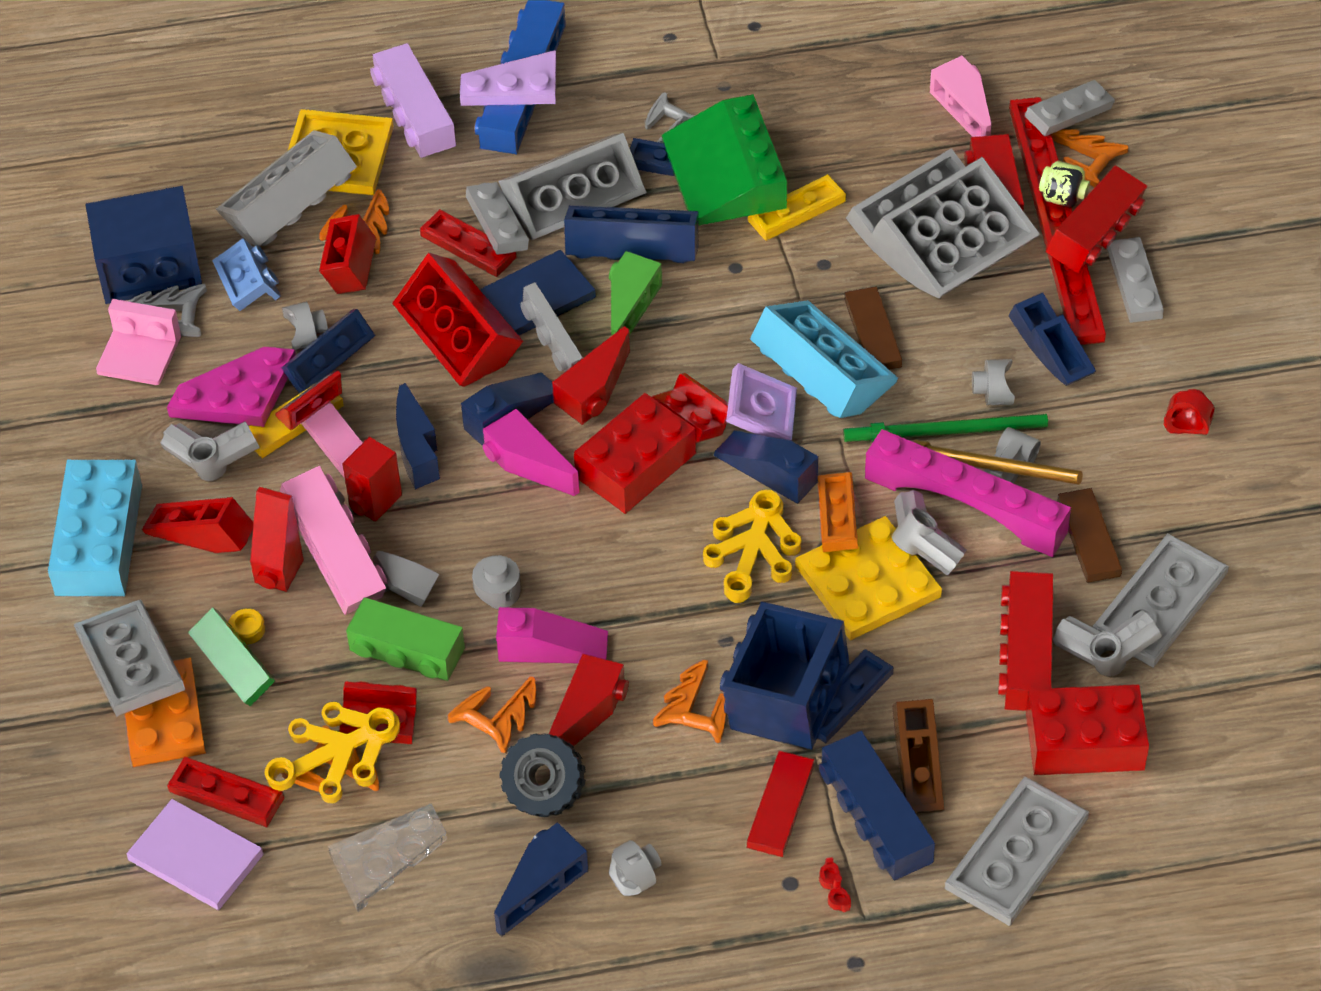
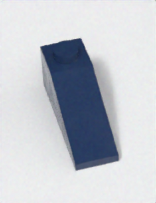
M540 372L487 385L461 403L464 430L483 446L485 444L483 428L515 409L528 420L554 402L552 381Z
M734 430L714 452V456L797 504L818 482L819 456L791 440Z
M558 822L548 830L539 831L528 844L494 912L496 932L501 937L588 872L587 850Z

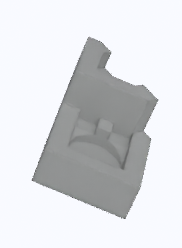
M377 551L373 558L374 564L379 565L386 576L385 592L391 590L422 607L439 574L418 563L382 551Z

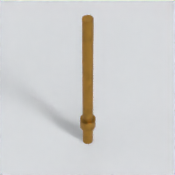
M913 441L972 467L1077 485L1081 484L1083 473L1079 470L931 446L930 442Z

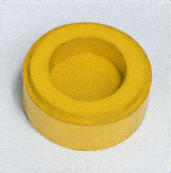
M254 609L238 610L228 621L246 645L259 641L265 633L264 619Z

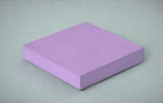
M738 363L732 369L726 422L754 434L792 441L797 388Z

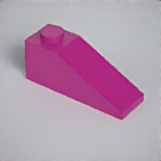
M517 409L483 428L485 443L483 444V450L491 462L496 461L509 473L572 496L579 493L578 471Z
M499 607L496 632L499 662L578 664L582 654L607 660V630L536 608Z

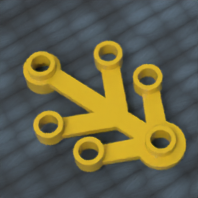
M772 490L758 491L750 500L749 508L728 517L717 518L713 522V536L723 542L709 544L703 549L704 564L710 568H717L723 564L725 556L744 548L737 570L728 573L724 578V594L734 603L744 602L752 593V579L750 575L759 551L771 566V578L775 582L786 583L792 577L791 563L783 559L765 532L769 523L780 537L781 552L787 556H794L800 552L801 537L797 533L792 532L781 515L784 510L783 501ZM753 521L750 530L732 537L735 528ZM720 527L728 528L725 531L719 530ZM793 542L795 545L789 546L786 543ZM710 554H717V555H719L718 557H715V558L709 557ZM784 569L786 572L779 573L777 570Z
M329 702L324 705L321 714L326 725L337 727L345 723L359 728L349 734L311 725L303 718L294 719L289 724L288 732L295 743L302 744L310 740L325 744V746L292 762L282 757L271 760L265 768V777L268 784L278 791L287 790L293 786L296 777L333 759L326 779L319 785V792L326 803H336L343 795L341 782L354 748L367 742L362 760L354 766L352 773L355 782L359 786L367 787L372 785L376 780L374 767L383 744L394 740L400 731L399 718L392 710L376 708L365 714L343 708L337 702ZM333 710L340 712L336 718L327 717L328 713ZM385 723L388 725V728L384 731L376 730L379 724ZM298 727L306 728L305 733L301 735L294 734V731ZM362 770L371 771L367 778L358 777ZM279 774H288L287 779L276 781V777ZM334 786L337 788L334 794H325V790L328 787Z

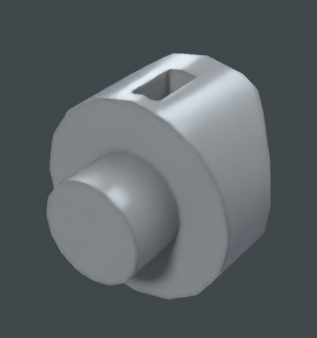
M308 302L282 307L284 318L296 329L295 336L291 341L292 349H295V351L306 348L317 339L316 334L328 330L323 309L311 312Z
M986 360L984 371L972 372V393L985 394L986 405H1013L1015 395L1010 391L1005 379V373L1010 369L1013 360Z
M498 555L483 558L476 564L472 574L473 589L483 602L495 609H499V607H510L518 600L521 592L520 570L513 560Z
M629 840L613 850L609 875L615 886L624 896L638 895L655 885L656 877L654 870L662 865L661 859L652 845L647 844L640 848L634 841Z

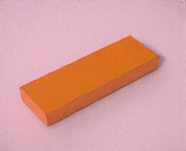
M852 472L819 475L818 490L823 552L858 549Z

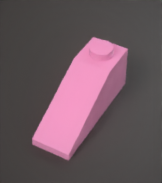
M960 56L932 69L930 93L972 137L990 136L991 120L981 75L977 67L971 65L963 56Z

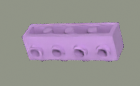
M408 43L372 54L374 68L370 69L372 80L375 86H381L385 104L393 107L394 119L398 127H404V134L409 147H415L420 158L455 147L454 124Z

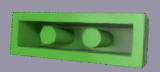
M365 597L346 629L349 650L364 658L372 657L387 662L396 668L404 667L417 671L428 678H439L448 681L465 649L463 627Z

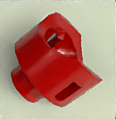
M1198 389L1180 391L1174 394L1169 401L1164 416V426L1170 434L1207 435L1215 414V407L1206 395Z

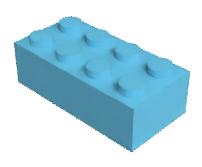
M67 460L48 567V574L55 596H125L142 490L136 460Z

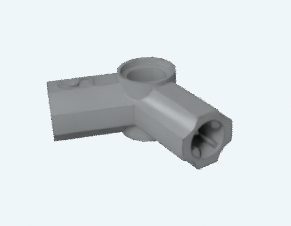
M246 422L213 439L201 437L181 423L177 425L171 424L163 432L164 436L160 443L164 450L196 470L198 476L205 481L219 479L225 473L227 465L260 448Z
M915 490L905 493L900 492L894 500L898 527L892 534L894 543L906 553L911 555L918 553L948 576L967 549L937 528L936 520L926 511L923 494Z
M1141 610L1111 632H1100L1068 616L1066 619H1062L1056 628L1053 642L1061 649L1094 665L1101 675L1115 676L1125 668L1126 661L1160 639L1162 635L1147 612L1145 613ZM1106 651H1115L1110 657H1100Z

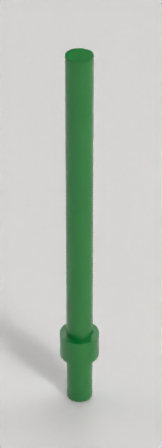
M1047 414L898 425H885L884 422L870 423L869 427L843 428L844 442L871 440L872 444L881 429L902 438L1005 431L1007 427L1015 430L1047 428L1048 416Z

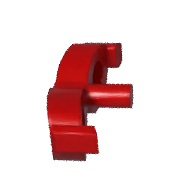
M833 857L826 858L825 865L821 867L819 872V882L823 888L831 890L828 894V905L833 910L850 911L851 898L848 892L841 887L842 877L840 876L838 865L834 863Z

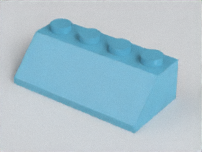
M809 300L766 306L750 338L760 348L763 355L772 358L782 367V371L786 375L797 380L804 387L806 393L816 397L827 407V411L835 417L844 418L862 414L898 380L896 375Z

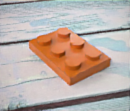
M191 658L173 661L183 680L184 691L125 713L130 757L133 767L184 758V756L191 757L206 754Z

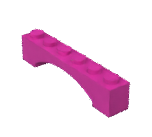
M881 429L866 452L865 479L895 492L898 487L918 488L959 500L982 511L1004 525L1021 539L1022 545L1052 558L1068 533L1071 507Z

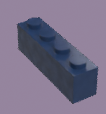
M569 205L564 219L565 255H574L580 259L597 256L607 257L610 260H620L627 251L653 261L657 259L672 260L675 263L695 261L699 247V211Z
M856 732L822 747V763L819 764L820 774L827 785L832 784L835 788L842 810L845 813L850 812L853 816L860 838L863 841H869L873 848L875 861L880 869H886L893 881L932 864L934 862L935 842L863 732Z

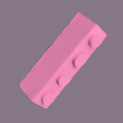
M318 466L282 483L280 492L292 495L298 530L344 615L357 610L364 597L375 601L382 598L386 590V576L379 565H373L368 555L371 553L368 542L362 534L357 535L352 526V523H354L352 513L346 504L341 505L335 493L338 491L331 475H324L321 467Z

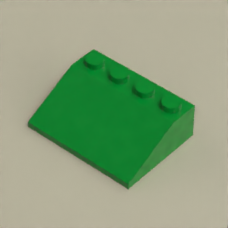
M754 94L722 100L662 134V141L687 211H699V225L787 208V179Z

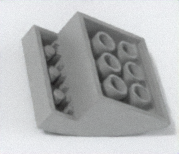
M952 148L852 207L846 217L847 221L865 243L901 277L937 298L944 296L1040 235L983 157L965 167Z

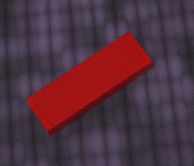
M441 209L420 228L421 237L495 277H498L517 258L516 252L497 255L485 233Z
M778 751L747 839V848L783 857L814 768V759Z
M185 756L167 784L170 793L266 828L284 800L283 791L275 790L269 786Z

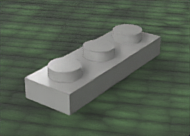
M1092 80L1029 106L1025 117L1044 136H1047L1110 110L1115 99L1096 80Z
M482 183L480 185L467 186L466 198L496 254L528 250L529 239L498 183Z
M1141 237L1113 240L1107 251L1129 322L1162 319L1164 309Z
M536 282L525 286L523 289V302L520 303L521 310L528 321L532 320L537 327V336L542 345H548L552 351V358L556 368L559 371L566 372L583 357Z

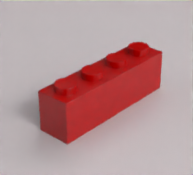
M1115 165L1056 229L1045 252L1076 273H1079L1087 263L1092 266L1102 252L1101 247L1107 249L1117 235L1115 231L1117 230L1121 233L1131 220L1132 216L1130 215L1136 217L1146 202L1142 196L1148 186Z
M1010 571L1009 585H1002L1001 606L1007 607V614H1001L1000 635L1007 636L1006 643H1000L999 665H1006V673H999L998 695H1005V710L1026 711L1029 689L1051 688L1053 573Z

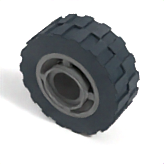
M536 733L530 734V737L527 738L522 737L517 740V744L511 745L507 750L508 754L502 759L501 764L503 765L499 778L502 779V791L506 793V799L510 804H514L517 807L516 809L521 812L539 817L557 816L562 814V811L565 809L569 810L574 806L575 800H579L582 795V787H585L586 779H584V773L586 770L585 765L582 764L580 753L573 749L574 746L550 734ZM546 765L551 773L550 779L546 784L540 786L536 782L535 774L539 767Z

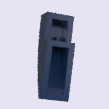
M1043 292L1014 305L1009 318L1019 334L1042 364L1065 386L1096 372L1063 315L1057 317Z
M404 383L399 385L396 401V422L401 457L407 475L416 490L440 479L438 459L434 453L438 450L435 428L407 384Z

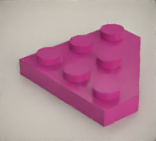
M262 347L178 385L167 406L169 417L232 424L246 422L247 425L264 427L288 379L281 367L296 356L295 349Z

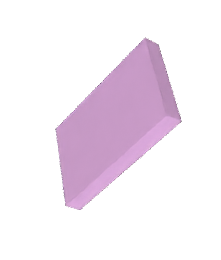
M171 799L126 854L128 860L219 911L261 859L263 850L258 845Z

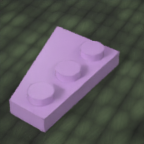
M556 50L461 74V106L556 104Z

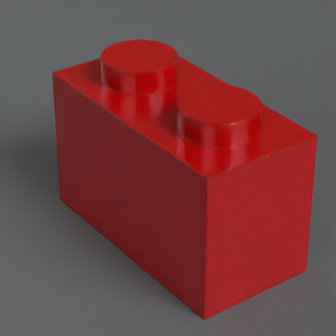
M359 214L333 218L329 222L319 271L336 294L366 290L376 237Z
M369 436L342 465L350 508L360 516L365 515L376 522L402 496L396 452Z

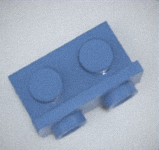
M242 238L212 260L232 305L239 311L265 293L274 300L281 297L276 287L279 281L273 271L266 266L265 263L268 261V258L258 245L253 247Z

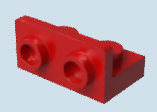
M682 373L678 375L673 390L652 396L656 401L695 427L697 442L723 435L727 425L728 402L688 374Z
M347 681L344 683L343 708L365 714L376 708L392 710L399 718L400 731L397 737L388 743L412 745L417 711V688L404 685L371 684L364 681ZM345 723L339 726V732L345 734L359 729ZM385 723L379 724L376 730L384 731L388 728V725Z

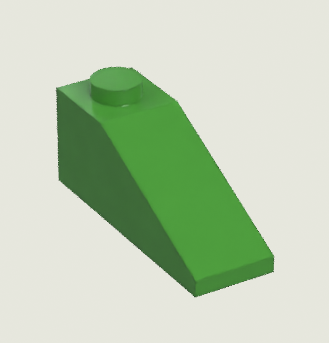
M626 251L619 262H614L609 272V280L611 281V336L624 326L629 329L630 336L662 286L661 263Z

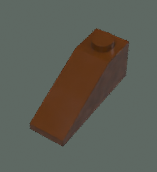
M933 699L896 702L892 706L904 796L915 813L943 811L944 800Z

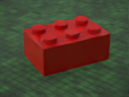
M644 393L574 451L575 469L578 471L579 481L626 514L696 454L695 427L647 393Z
M1139 684L1029 689L1026 719L1034 775L1145 771L1149 742Z

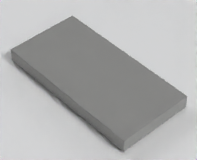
M1167 533L1092 628L1100 632H1111L1141 610L1145 613L1147 612L1161 632L1162 637L1134 657L1154 668L1227 575L1229 566Z
M141 599L74 624L77 636L116 716L185 690L183 680Z
M1024 776L946 880L945 889L1010 926L1088 820L1089 811Z

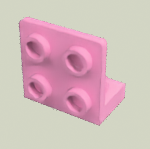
M112 299L108 311L113 332L96 367L97 374L159 385L181 338L176 310Z

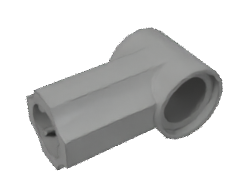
M1007 427L1001 435L994 456L1034 463L1040 450L1041 441ZM984 470L1013 484L1019 476L1018 474Z

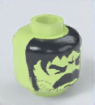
M1056 161L1051 167H1045L1039 191L1043 192L1047 202L1071 208L1077 204L1079 199L1084 200L1086 198L1090 181L1085 180V171L1082 167Z

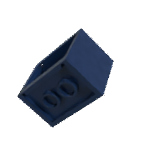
M183 186L85 203L93 253L105 304H110L112 299L131 300L147 291H151L152 295H156L173 286H178L179 290H184L202 284Z
M761 602L756 614H752L749 617L746 627L747 634L743 642H738L735 647L733 664L730 670H725L721 677L720 691L724 693L725 698L724 712L728 714L731 730L813 750L821 726L825 723L833 699L836 697L845 672L850 665L844 621Z

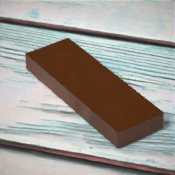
M877 286L845 292L844 300L859 344L887 369L901 368L902 357Z
M1092 488L1059 493L1057 502L1071 507L1068 532L1086 582L1090 583L1121 577L1122 567Z

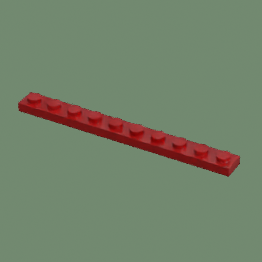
M1041 97L1010 100L1009 111L1047 249L1056 229L1072 213V208L1047 202L1043 192L1039 191L1045 167H1051L1054 162L1058 161L1052 135L1044 136L1025 117L1028 107L1041 102ZM1048 254L1063 315L1081 345L1104 343L1106 332L1087 264L1079 273H1076Z

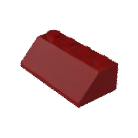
M428 252L392 303L454 380L462 387L505 367L523 342L457 262L450 258Z

